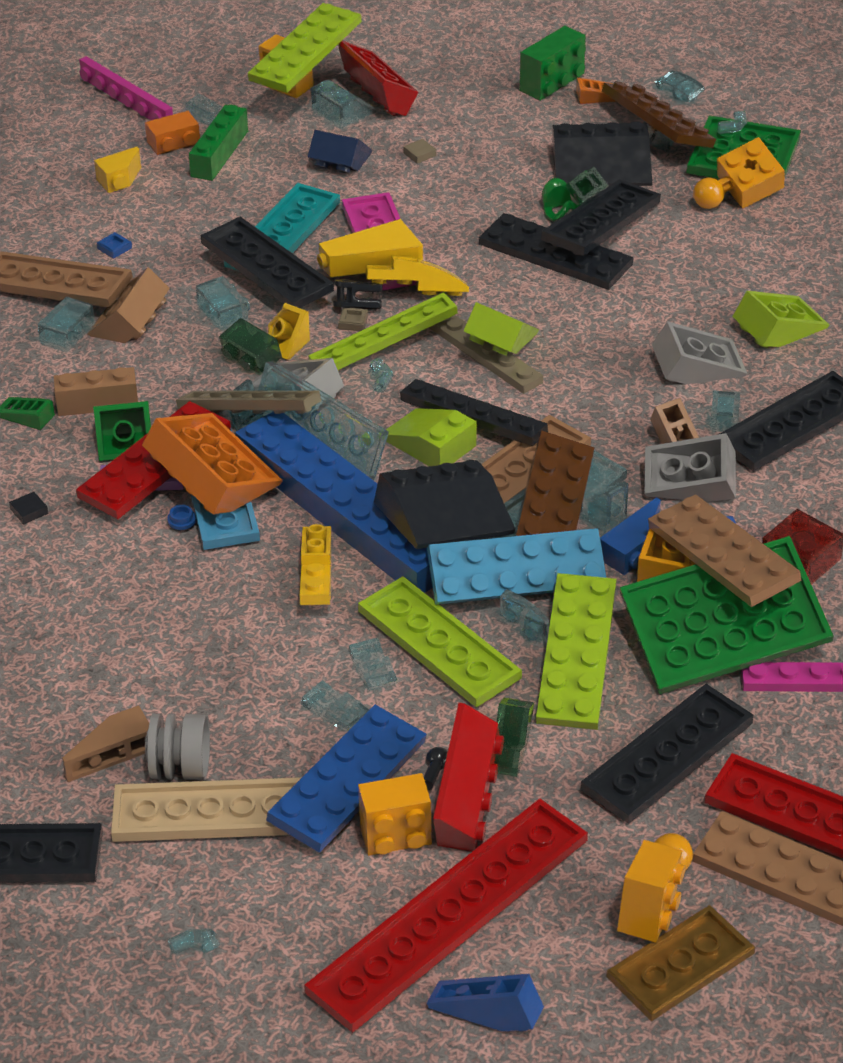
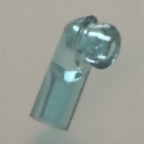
M736 111L733 114L734 120L718 122V133L740 131L748 122L746 112Z
M376 358L369 365L373 376L376 378L373 389L376 392L383 393L393 378V372L387 364L383 363L382 359Z
M189 929L167 940L169 948L174 955L197 944H201L202 951L205 953L219 947V941L216 939L217 933L212 929Z

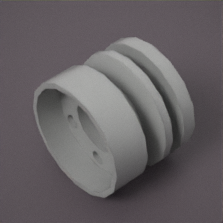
M152 713L145 741V757L148 763L150 779H160L164 765L166 780H171L178 765L181 766L184 780H206L210 757L208 714H185L182 728H178L175 714L167 715L164 727L162 713Z

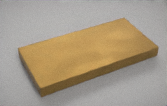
M708 905L658 937L657 942H650L608 969L606 977L652 1022L755 954V946L711 905Z

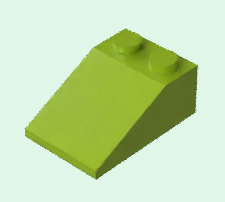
M746 291L732 316L740 323V328L750 333L755 338V342L764 348L769 346L782 347L827 329L830 325L799 296Z
M476 302L463 331L471 334L469 340L480 345H484L485 341L494 345L492 350L507 356L508 352L517 354L536 336L539 329Z
M416 408L380 433L379 438L427 466L454 463L477 446V421L457 410Z

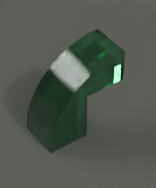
M592 167L571 180L565 188L580 206L609 185L595 167Z
M504 697L499 703L497 723L499 735L504 736L502 754H496L494 764H498V774L518 776L527 748L534 702Z

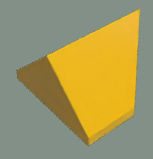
M284 303L281 311L268 324V347L266 352L290 360L310 341L309 313L306 310Z

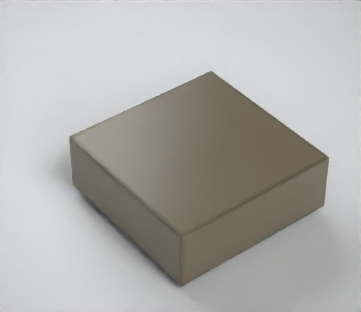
M424 139L403 146L404 154L417 164L436 156V148Z
M343 308L338 322V329L364 330L368 319V310Z

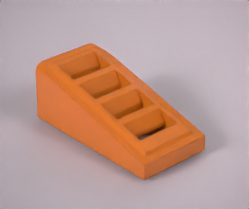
M577 78L576 93L580 104L615 102V100L602 92L604 83L608 82Z

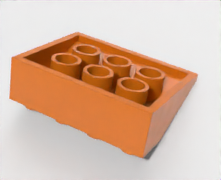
M213 413L156 418L142 445L151 453L150 455L154 460L160 462L168 470L169 475L176 478L186 488V491L195 496L203 504L204 509L212 514L232 512L279 486L283 481Z

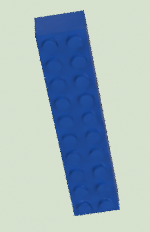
M273 411L235 432V435L283 480L276 487L322 524L331 526V531L395 581L404 576L424 593L433 588L427 548L416 549L374 504L378 483L285 413L275 414Z

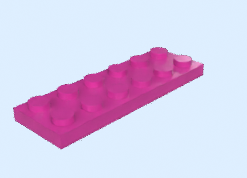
M389 192L342 199V208L352 233L401 219ZM387 280V283L383 284V290L416 285V281L412 280V284H398L397 280Z

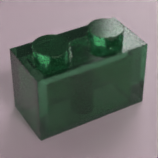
M242 318L238 319L219 336L223 355L229 360L234 359L240 363L245 370H252L258 375L264 373L282 358L278 340Z

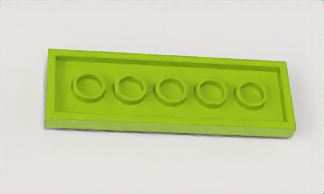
M322 3L247 73L248 81L288 93L362 22L361 14L328 3Z
M557 573L536 724L598 730L616 591L615 578Z
M404 576L358 603L359 613L476 708L522 679V670L442 606L439 604L435 605L433 599Z

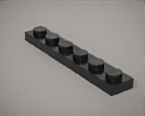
M415 379L400 391L401 401L423 409L457 410L477 421L478 428L530 446H534L538 442L541 431L548 432V424L427 383L423 380Z

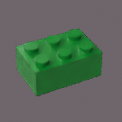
M563 26L521 51L520 92L541 101L576 78L581 77L585 71L586 35L570 27Z

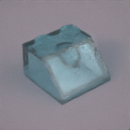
M329 79L311 88L312 111L340 129L348 127L377 112L376 108Z

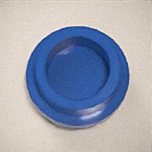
M176 505L171 508L168 514V525L176 530L191 528L196 522V515L191 507Z

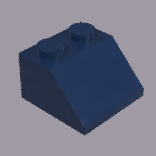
M314 130L307 157L314 162V166L328 169V165L334 166L337 171L349 174L350 170L359 171L371 155L372 149L357 138Z

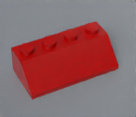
M342 40L338 47L344 70L351 75L350 79L362 85L361 89L364 92L373 95L372 99L375 102L384 105V110L393 116H396L397 113L406 116L419 92L373 51Z
M458 702L433 820L437 846L474 851L477 848L478 841L483 842L485 838L486 822H482L484 812H490L492 793L488 791L490 783H496L498 764H494L496 754H502L504 736L499 735V727L496 721L465 703Z

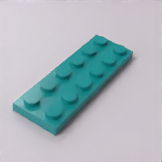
M297 183L255 227L293 253L340 204V194ZM224 261V267L236 270L234 267H232L230 264Z

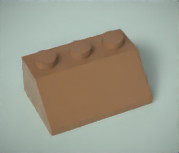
M147 267L129 282L111 307L104 309L87 334L91 337L126 343L132 338L137 340L146 331L144 325L149 324L155 318L156 313L154 311L158 310L166 302L167 299L164 296L170 288Z
M134 367L54 375L58 416L94 413V406L138 402Z

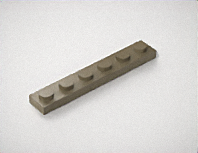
M456 315L429 327L432 331L523 394L543 383V375L510 352L505 356L492 350L494 345L485 341L484 345H480L469 340L471 334L463 331L467 323Z
M191 391L176 399L178 409H180L187 402L191 401L213 413L231 410L232 413H241L246 410H252L253 413L257 414L273 410L275 414L287 411L303 414L311 411L312 406L321 402V396L319 391Z

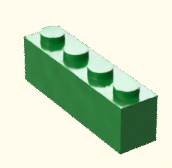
M232 104L224 105L189 152L191 177L209 181L214 180L248 133L247 108Z

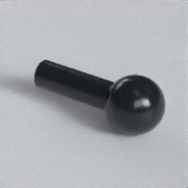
M434 747L426 755L428 768L425 772L424 780L427 790L433 788L440 770L445 767L448 751L442 747Z

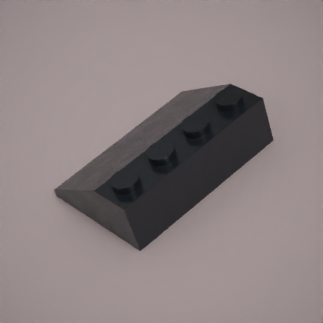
M635 121L631 123L609 122L607 124L584 123L572 125L562 123L560 125H552V154L555 178L564 180L569 188L608 187L619 179L637 186H652L650 140L647 123Z
M477 460L443 463L429 467L419 466L407 470L397 469L392 472L379 474L374 504L416 549L427 548L430 544L479 540L515 533V527L492 475Z

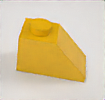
M137 146L94 160L96 180L108 193L131 186L141 169L140 151Z

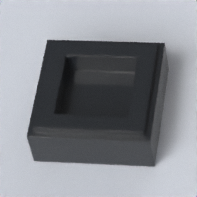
M35 492L9 502L10 510L23 525L48 514L47 505Z

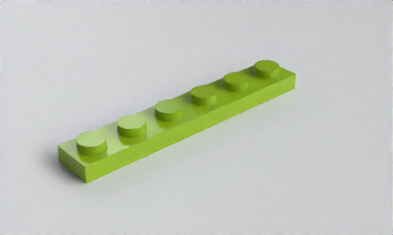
M443 292L308 355L309 360L333 358L337 370L342 369L458 314L457 305Z

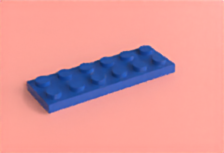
M375 704L267 812L266 821L320 853L359 812L358 784L390 779L423 745L427 734Z

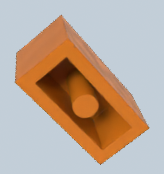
M189 111L145 122L147 142L157 155L195 145L200 139L199 123Z

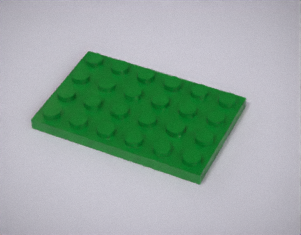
M790 536L764 543V545L797 568L801 574V581L753 607L749 606L697 564L620 587L621 597L659 694L833 642L834 635Z

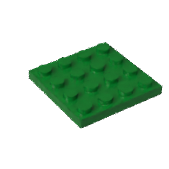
M709 115L704 128L709 130L708 134L716 139L714 147L695 146L687 164V173L719 179L717 176V158L759 137L785 170V179L800 140L801 130Z

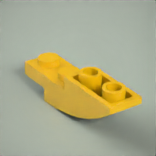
M392 255L391 265H366L365 275L367 279H371L372 283L385 284L387 280H397L398 284H412V280H415L417 290L422 291L423 295H437V291H446L447 295L461 296L462 292H469L467 283L457 275L424 260Z
M313 524L302 528L300 605H330L331 526Z

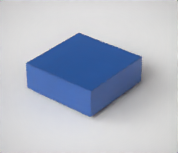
M114 232L98 241L97 249L114 259L132 249V242Z

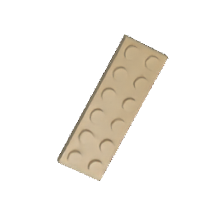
M301 778L116 784L111 830L112 842L289 835L266 821L267 812Z

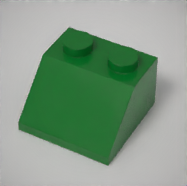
M148 401L93 407L99 461L114 460L148 434L151 429Z

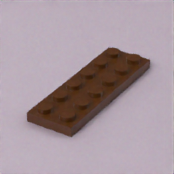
M614 81V84L604 83L603 93L675 143L714 147L716 139L708 134L709 130L696 126L694 120L683 117L681 111L671 109L669 103L658 100V96L653 93L646 92L644 86L633 84L631 87L619 81Z
M541 431L515 536L574 531L577 529L595 447Z

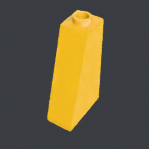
M401 219L319 243L317 262L319 267L324 269L330 277L366 273V265H391L392 255L423 260V244Z

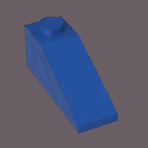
M656 497L600 537L604 563L622 575L638 568V559L649 531L648 518L660 512L661 500Z
M530 974L439 981L427 1001L429 1009L498 1031L532 1030L544 1008Z

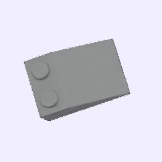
M667 321L652 343L664 377L670 382L693 384L745 377L747 375L733 339Z
M333 358L275 363L248 384L244 390L319 391L321 402L312 406V410L306 413V415H311L318 412L324 402L335 398L336 393L344 387V384Z
M727 433L646 446L645 495L648 497L684 500L696 494L706 502L736 498V452Z

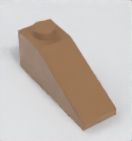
M681 398L655 406L650 420L662 444L699 438Z
M139 705L110 715L62 757L67 782L145 754V741L149 722Z

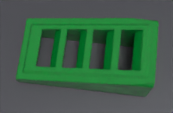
M8 397L0 406V418L37 430H42L55 415L53 401L49 399Z

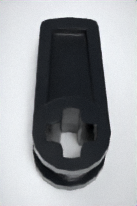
M343 279L334 280L337 291L336 300H333V306L343 308L382 307L381 299L357 297L355 293L358 291L372 292V294L374 292H381L383 284ZM345 288L347 289L346 299H344Z

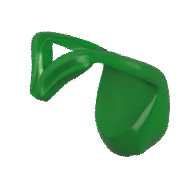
M553 178L543 187L542 202L544 215L547 219L556 221L565 216L569 209L574 210L579 206L571 200L570 189L564 180ZM556 207H562L556 214L552 211Z

